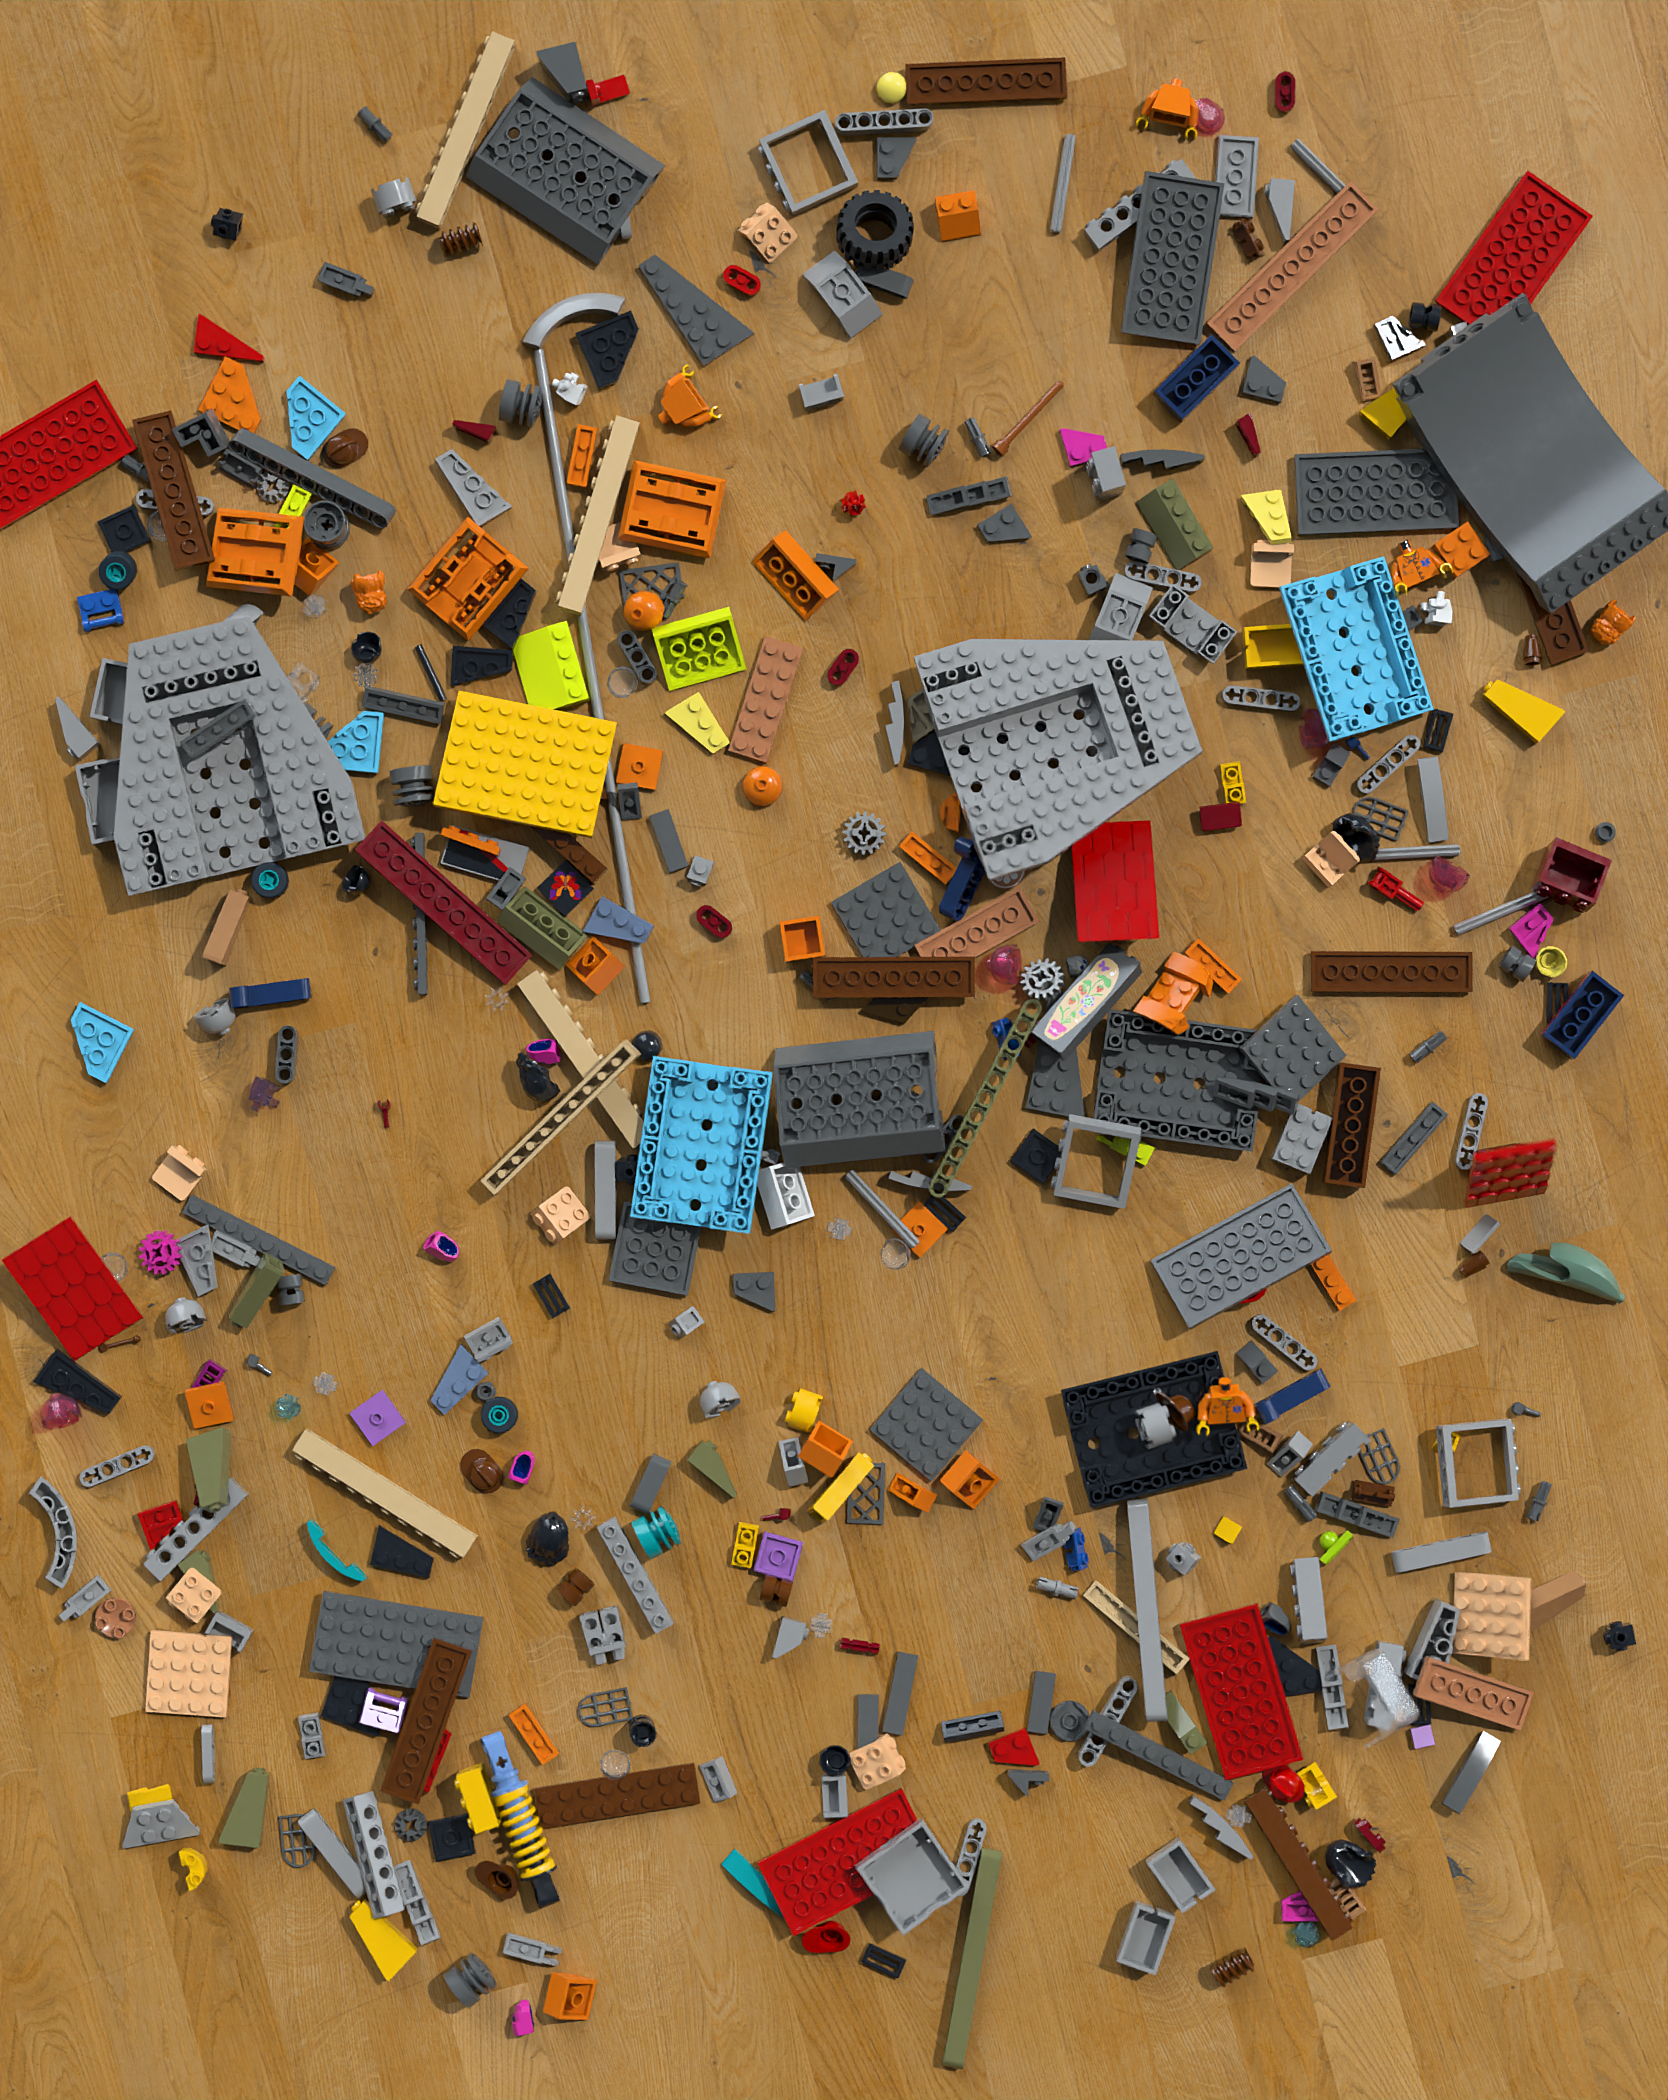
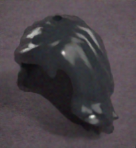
M1347 813L1332 822L1333 831L1339 834L1344 842L1356 852L1360 858L1359 862L1376 859V854L1379 853L1380 836H1377V831H1374V828L1366 819L1352 813Z
M522 1052L518 1053L516 1064L519 1068L520 1082L526 1095L535 1102H547L554 1099L560 1093V1089L556 1083L550 1080L549 1070L537 1065V1063L530 1060Z
M552 1511L541 1515L526 1539L528 1557L533 1559V1562H539L541 1566H555L556 1563L561 1562L568 1556V1527L565 1520L557 1512Z
M1343 1839L1333 1841L1327 1846L1325 1851L1326 1866L1331 1874H1334L1339 1879L1342 1887L1345 1889L1361 1888L1366 1886L1368 1881L1372 1880L1371 1875L1375 1874L1374 1868L1376 1867V1860L1373 1858L1372 1853L1365 1851L1357 1844Z

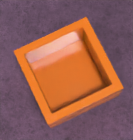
M1468 521L1431 547L1436 555L1445 563L1451 564L1453 574L1451 571H1448L1453 580L1490 555Z
M820 916L780 921L785 962L825 957Z
M818 1420L797 1457L801 1458L806 1464L819 1469L821 1473L833 1477L853 1441Z

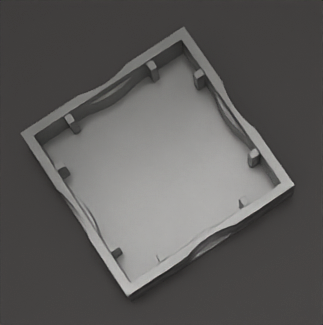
M120 758L75 765L80 792L86 806V820L91 843L95 846L115 842L114 826Z
M921 1818L855 1865L903 1935L927 1919L937 1908L948 1904L970 1888Z

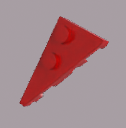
M198 314L194 344L195 354L218 357L226 356L234 359L264 362L265 358L262 354L202 314Z

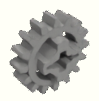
M864 811L863 816H860L857 812L855 819L850 816L849 820L851 823L844 824L848 830L843 831V834L847 835L843 839L844 842H850L848 849L854 847V853L856 854L861 850L862 855H865L867 850L870 854H873V848L879 850L878 843L884 844L881 836H886L885 832H881L885 825H879L881 818L875 820L874 813L869 817L866 811ZM861 821V825L857 829H852L856 822ZM868 821L872 822L877 827V830L872 829L868 825ZM864 824L866 825L867 832H870V835L866 836L865 842H863L862 835L859 834V832H862ZM851 837H857L860 841V846ZM871 838H877L872 845L867 846V842Z
M1046 958L1045 962L1038 959L1037 964L1031 961L1032 967H1025L1026 973L1021 974L1023 980L1020 982L1022 987H1024L1025 994H1028L1030 999L1035 997L1038 1002L1041 998H1044L1045 1002L1048 1001L1049 996L1054 999V993H1061L1059 987H1064L1065 985L1062 981L1065 979V976L1062 973L1061 967H1057L1055 961L1050 964L1048 958ZM1030 983L1035 986V989L1030 986Z

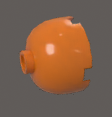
M639 591L632 594L624 604L623 615L625 621L631 628L637 631L654 629L663 620L664 605L655 593Z
M759 766L753 768L746 774L743 780L745 797L757 806L773 804L782 793L783 783L781 777L770 767Z

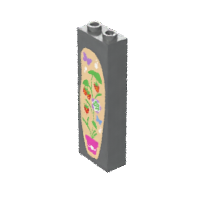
M1108 943L1031 1030L1034 1040L1065 1061L1143 973L1140 961L1134 956L1129 957L1120 946Z

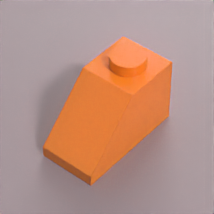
M898 1472L888 1488L893 1494L927 1513L937 1497V1494Z

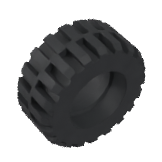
M869 190L863 191L860 196L855 194L852 196V200H847L844 203V207L839 212L836 240L839 244L840 252L845 253L844 257L848 261H854L853 265L860 267V265L864 266L865 270L875 268V271H880L882 267H886V269L893 267L894 262L899 264L903 257L908 254L909 247L912 244L914 223L912 213L908 212L909 207L906 203L901 204L899 197H892L891 193L886 191L885 194L880 193V190H874L872 193H869ZM878 220L886 223L892 229L893 234L885 240L872 241L863 237L856 228L865 221Z

